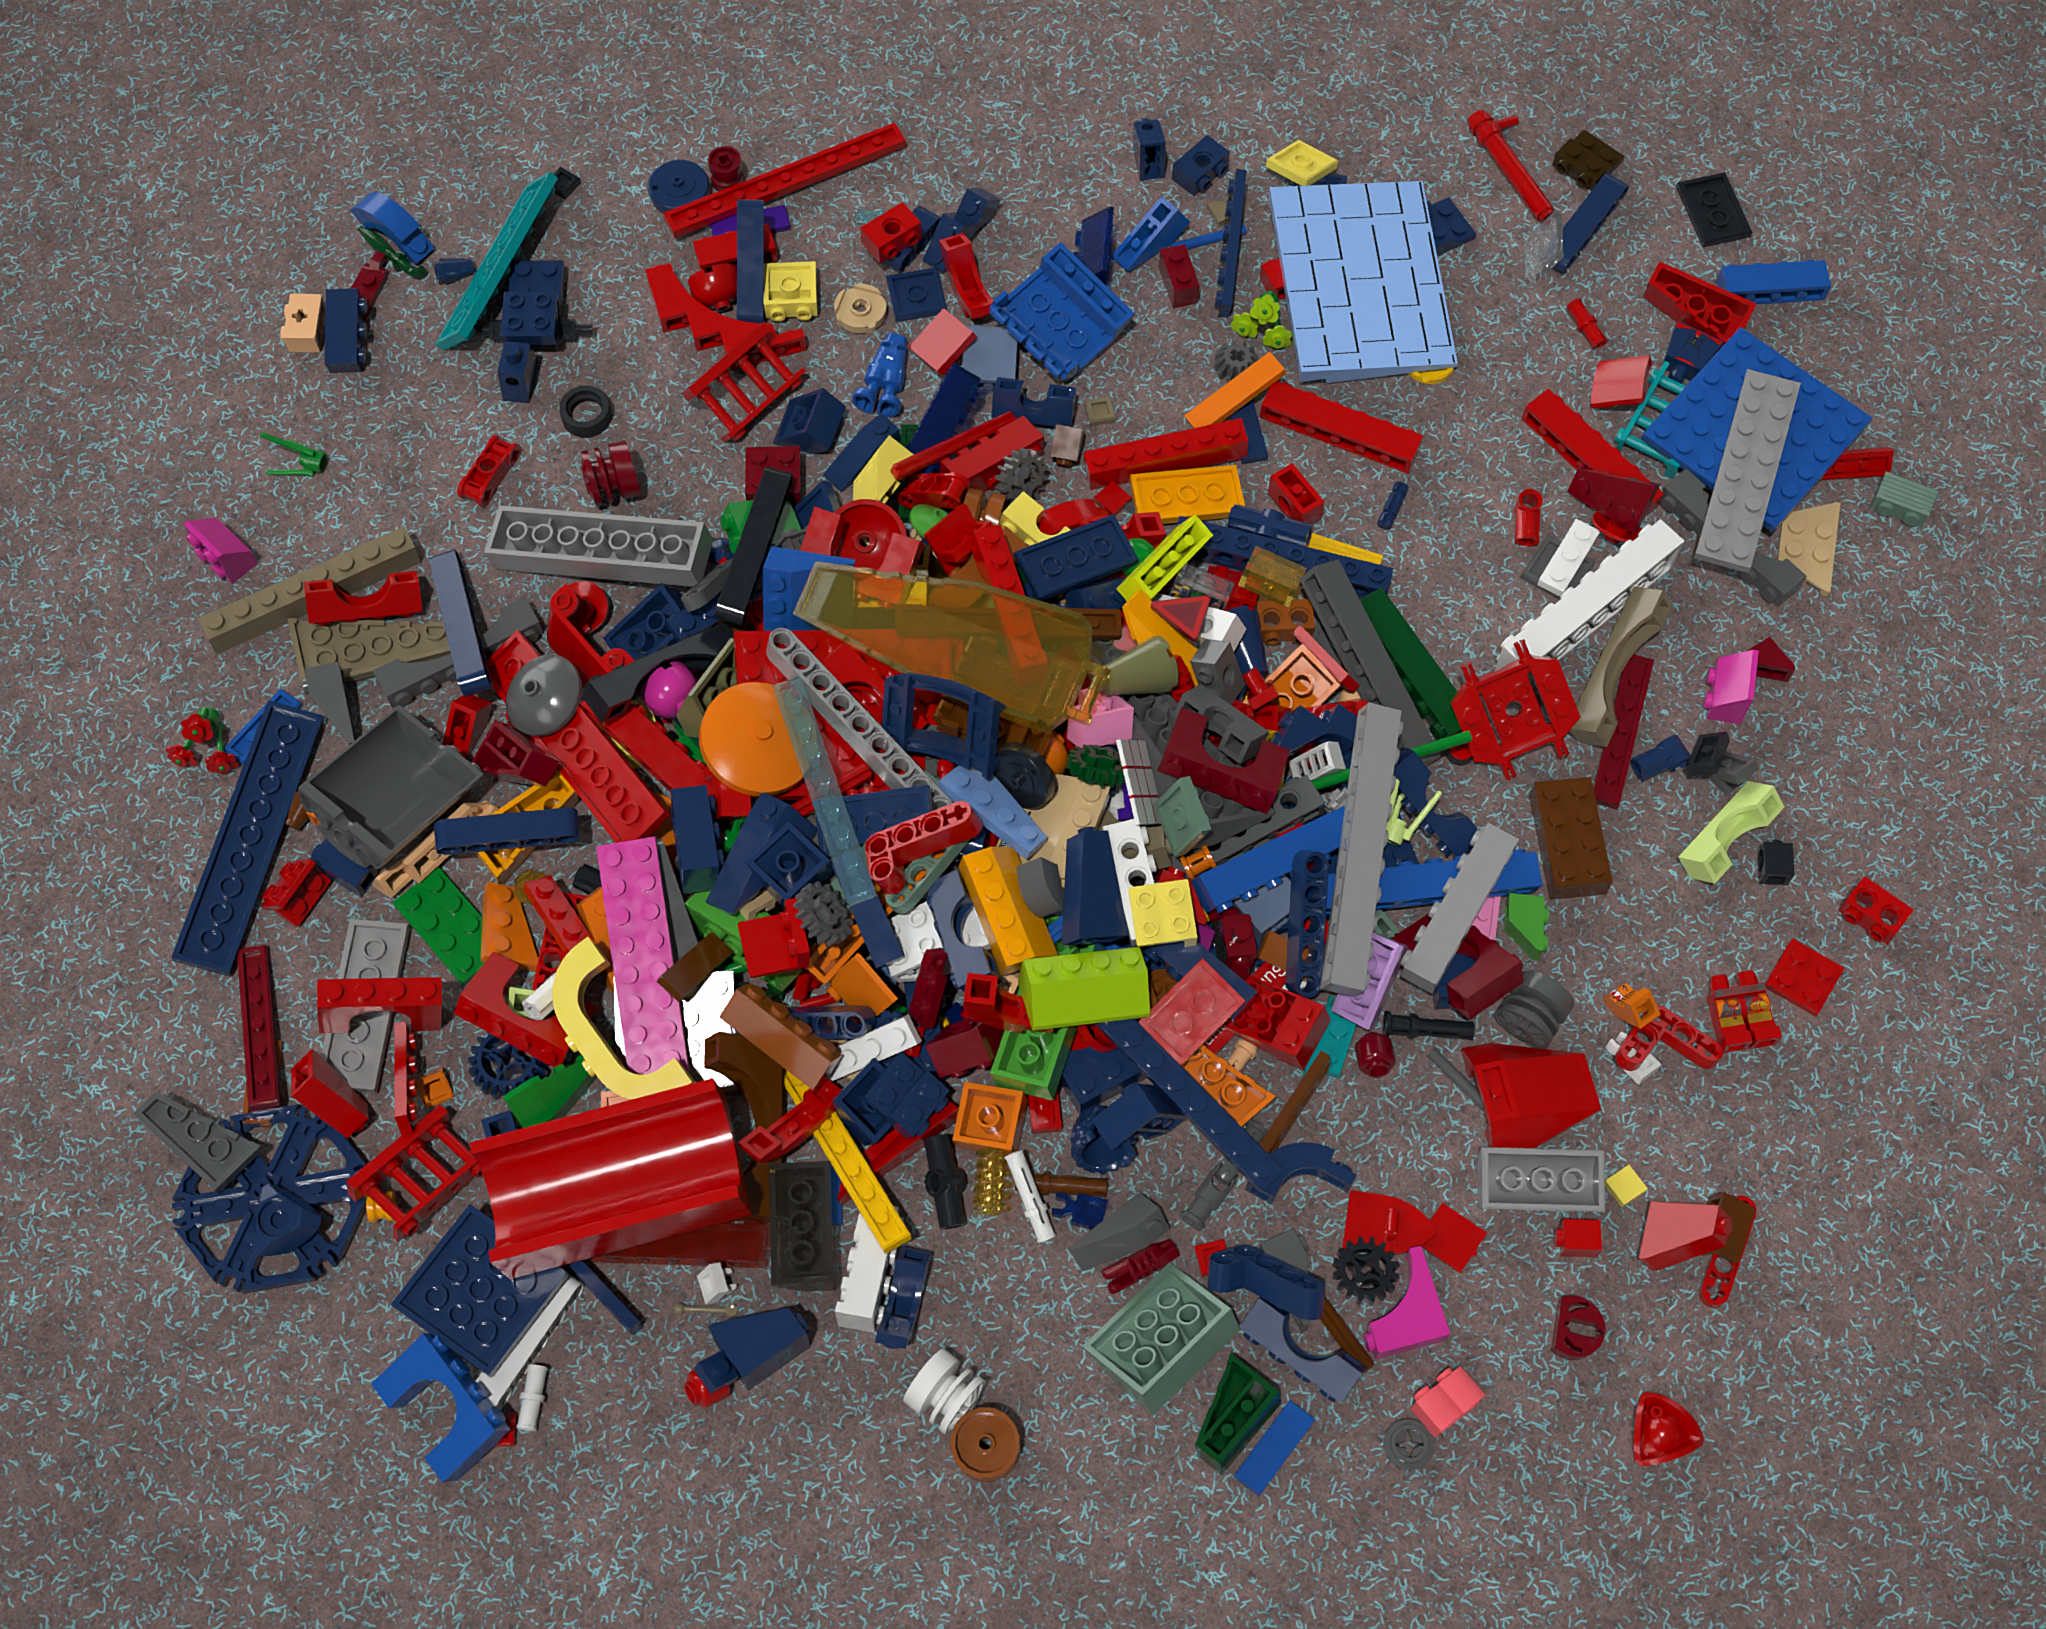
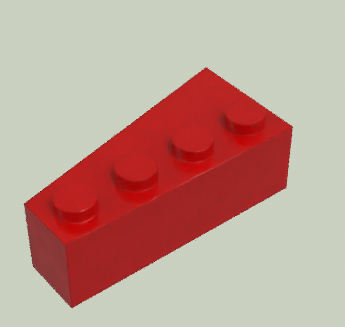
M1660 261L1648 282L1643 298L1674 321H1679L1724 341L1722 347L1740 327L1745 330L1757 305L1752 301Z

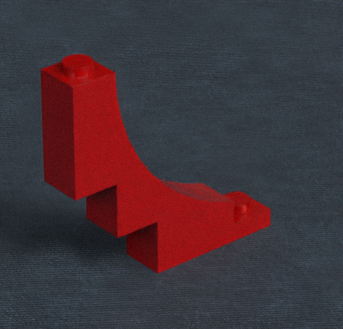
M670 263L645 269L648 286L663 333L689 327L697 352L722 346L726 355L756 327L762 324L732 319L707 308L691 296L681 285ZM767 324L771 330L765 335L767 338L766 342L779 358L806 351L805 336L802 328L788 330L776 335L773 324ZM751 347L746 352L749 356L747 359L752 365L768 361L759 349L755 350ZM733 363L729 368L731 371L741 367Z

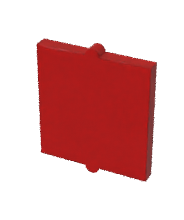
M1442 1202L1431 1220L1429 1219L1438 1233L1421 1247L1458 1273H1461L1470 1258L1477 1255L1476 1250L1487 1235V1232Z

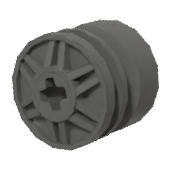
M1526 970L1523 971L1524 983L1513 989L1511 994L1504 998L1502 1004L1496 1010L1495 1018L1507 1033L1526 1045L1540 1049L1548 1048L1553 1040V1036L1559 1030L1558 1024L1564 1023L1572 1011L1575 1002L1568 990L1554 979L1537 971Z

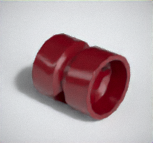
M719 146L709 153L708 165L711 183L716 191H721L744 182L741 156L735 148Z

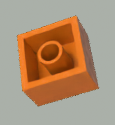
M964 1082L952 1141L958 1148L1003 1156L1018 1151L1028 1102L1026 1095L1023 1091Z

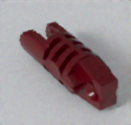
M1167 1239L1160 1243H1153L1144 1248V1250H1139L1129 1255V1258L1125 1257L1102 1269L1103 1277L1108 1280L1112 1279L1107 1285L1109 1293H1118L1137 1283L1138 1280H1143L1152 1275L1154 1271H1160L1166 1264L1179 1257V1253L1175 1244L1170 1239Z

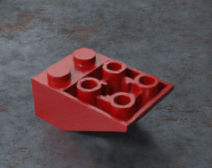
M1248 975L1244 981L1257 991V997L1234 1024L1228 1020L1222 1027L1274 1058L1304 1070L1331 1021L1324 1005Z

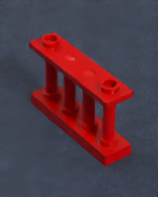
M765 322L756 327L681 393L688 402L696 396L698 400L702 399L729 430L721 438L723 442L731 438L734 441L740 438L746 432L744 426L787 388L790 391L796 388L802 382L800 376L806 372L802 367L793 374L767 344L765 335L771 329ZM751 347L755 350L759 349L785 380L776 390L770 386L747 359L749 356L746 352ZM733 363L736 366H740L767 397L757 407L754 406L728 375L730 372L727 368ZM714 380L717 383L721 382L748 414L738 424L709 392L711 389L708 385Z
M440 1104L413 1126L412 1134L399 1137L346 1181L348 1195L355 1202H358L362 1197L369 1196L396 1222L392 1227L393 1236L397 1242L405 1236H412L419 1229L420 1223L473 1178L483 1176L471 1151L448 1130V1111ZM439 1138L466 1164L452 1175L424 1149L425 1145L432 1139ZM416 1157L442 1184L428 1194L401 1168L402 1164L409 1158ZM393 1177L419 1203L405 1214L378 1188L379 1183L385 1178Z

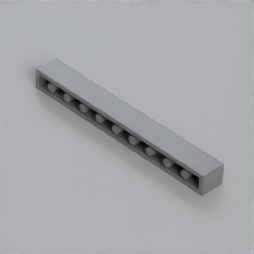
M1370 702L1358 711L1320 986L1322 990L1352 997L1364 992L1370 981V973L1367 972L1368 962L1372 958L1374 951L1371 939L1372 932L1375 931L1378 921L1375 909L1381 897V887H1378L1379 878L1385 867V860L1382 859L1383 848L1386 846L1389 837L1386 825L1392 813L1390 795L1396 784V777L1393 775L1394 765H1396L1400 754L1397 742L1403 730V722L1400 721L1401 710Z

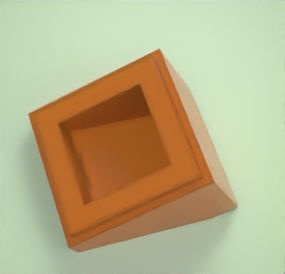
M443 1067L415 1079L417 1089L426 1109L454 1097Z

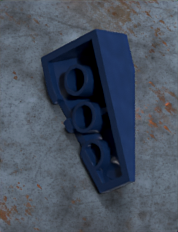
M761 793L749 812L710 891L706 903L733 916L753 899L763 887L745 861L787 822H790L810 842L815 836L817 828L789 804L767 793Z

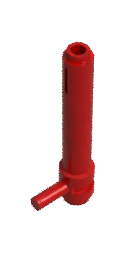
M1484 110L1474 112L1467 120L1468 128L1472 135L1477 136V142L1482 148H1486L1536 220L1542 223L1550 221L1555 215L1553 212L1554 207L1502 136L1503 129L1519 124L1518 117L1514 115L1495 121Z

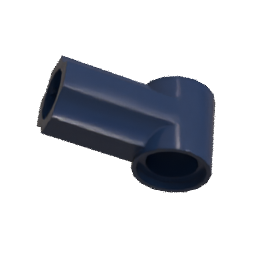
M1672 735L1661 741L1656 748L1633 757L1630 763L1637 778L1643 782L1668 770L1675 772V768L1681 767L1682 769L1686 767L1691 755L1679 736Z

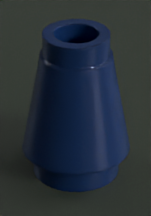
M439 258V261L433 262L438 283L444 282L447 284L469 274H474L471 258Z

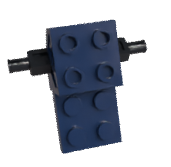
M563 260L511 261L509 292H504L502 320H491L489 325H474L476 329L474 336L490 335L491 340H502L503 344L505 342L528 343L531 346L557 345L559 340L576 339L577 334L593 335V323L577 324L575 319H563L562 300L565 270Z

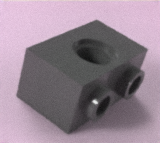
M1205 639L1190 661L1198 684H1202L1232 705L1245 686V682L1231 643L1229 641Z

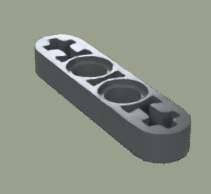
M733 558L717 565L681 597L687 612L704 606L723 589Z

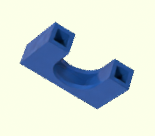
M423 1333L371 1385L388 1408L406 1406L434 1380L443 1383L449 1388L454 1396L457 1408L454 1426L450 1433L424 1458L442 1483L457 1481L511 1429L505 1423L504 1414L494 1407L486 1397L487 1392L484 1387L475 1382L468 1373L469 1367L462 1359L457 1358L438 1334L434 1337L430 1333Z

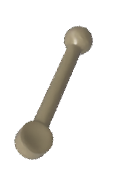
M679 1302L674 1305L673 1311L678 1315L684 1312L720 1313L727 1314L729 1317H735L738 1313V1308L734 1304L724 1308L685 1306Z

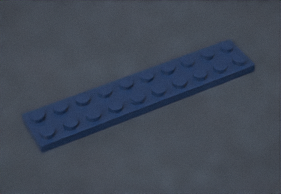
M267 701L171 956L172 961L230 977L237 959L238 950L243 943L285 828V821L294 794L298 792V787L301 784L322 727L323 715L274 701Z

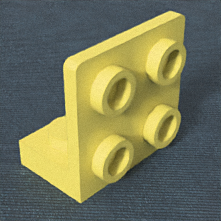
M1188 879L1129 888L1135 938L1138 947L1184 941V947L1197 945V932Z

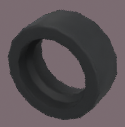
M590 385L570 389L560 401L559 413L565 429L573 436L592 438L603 433L611 423L612 410L607 395L597 387ZM592 401L600 405L601 413L595 419L588 422H579L573 420L570 416L571 409L578 403Z

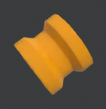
M387 1191L385 1195L397 1205L395 1191ZM369 1196L367 1197L366 1209L370 1223H376L379 1219H386L388 1222L394 1221Z

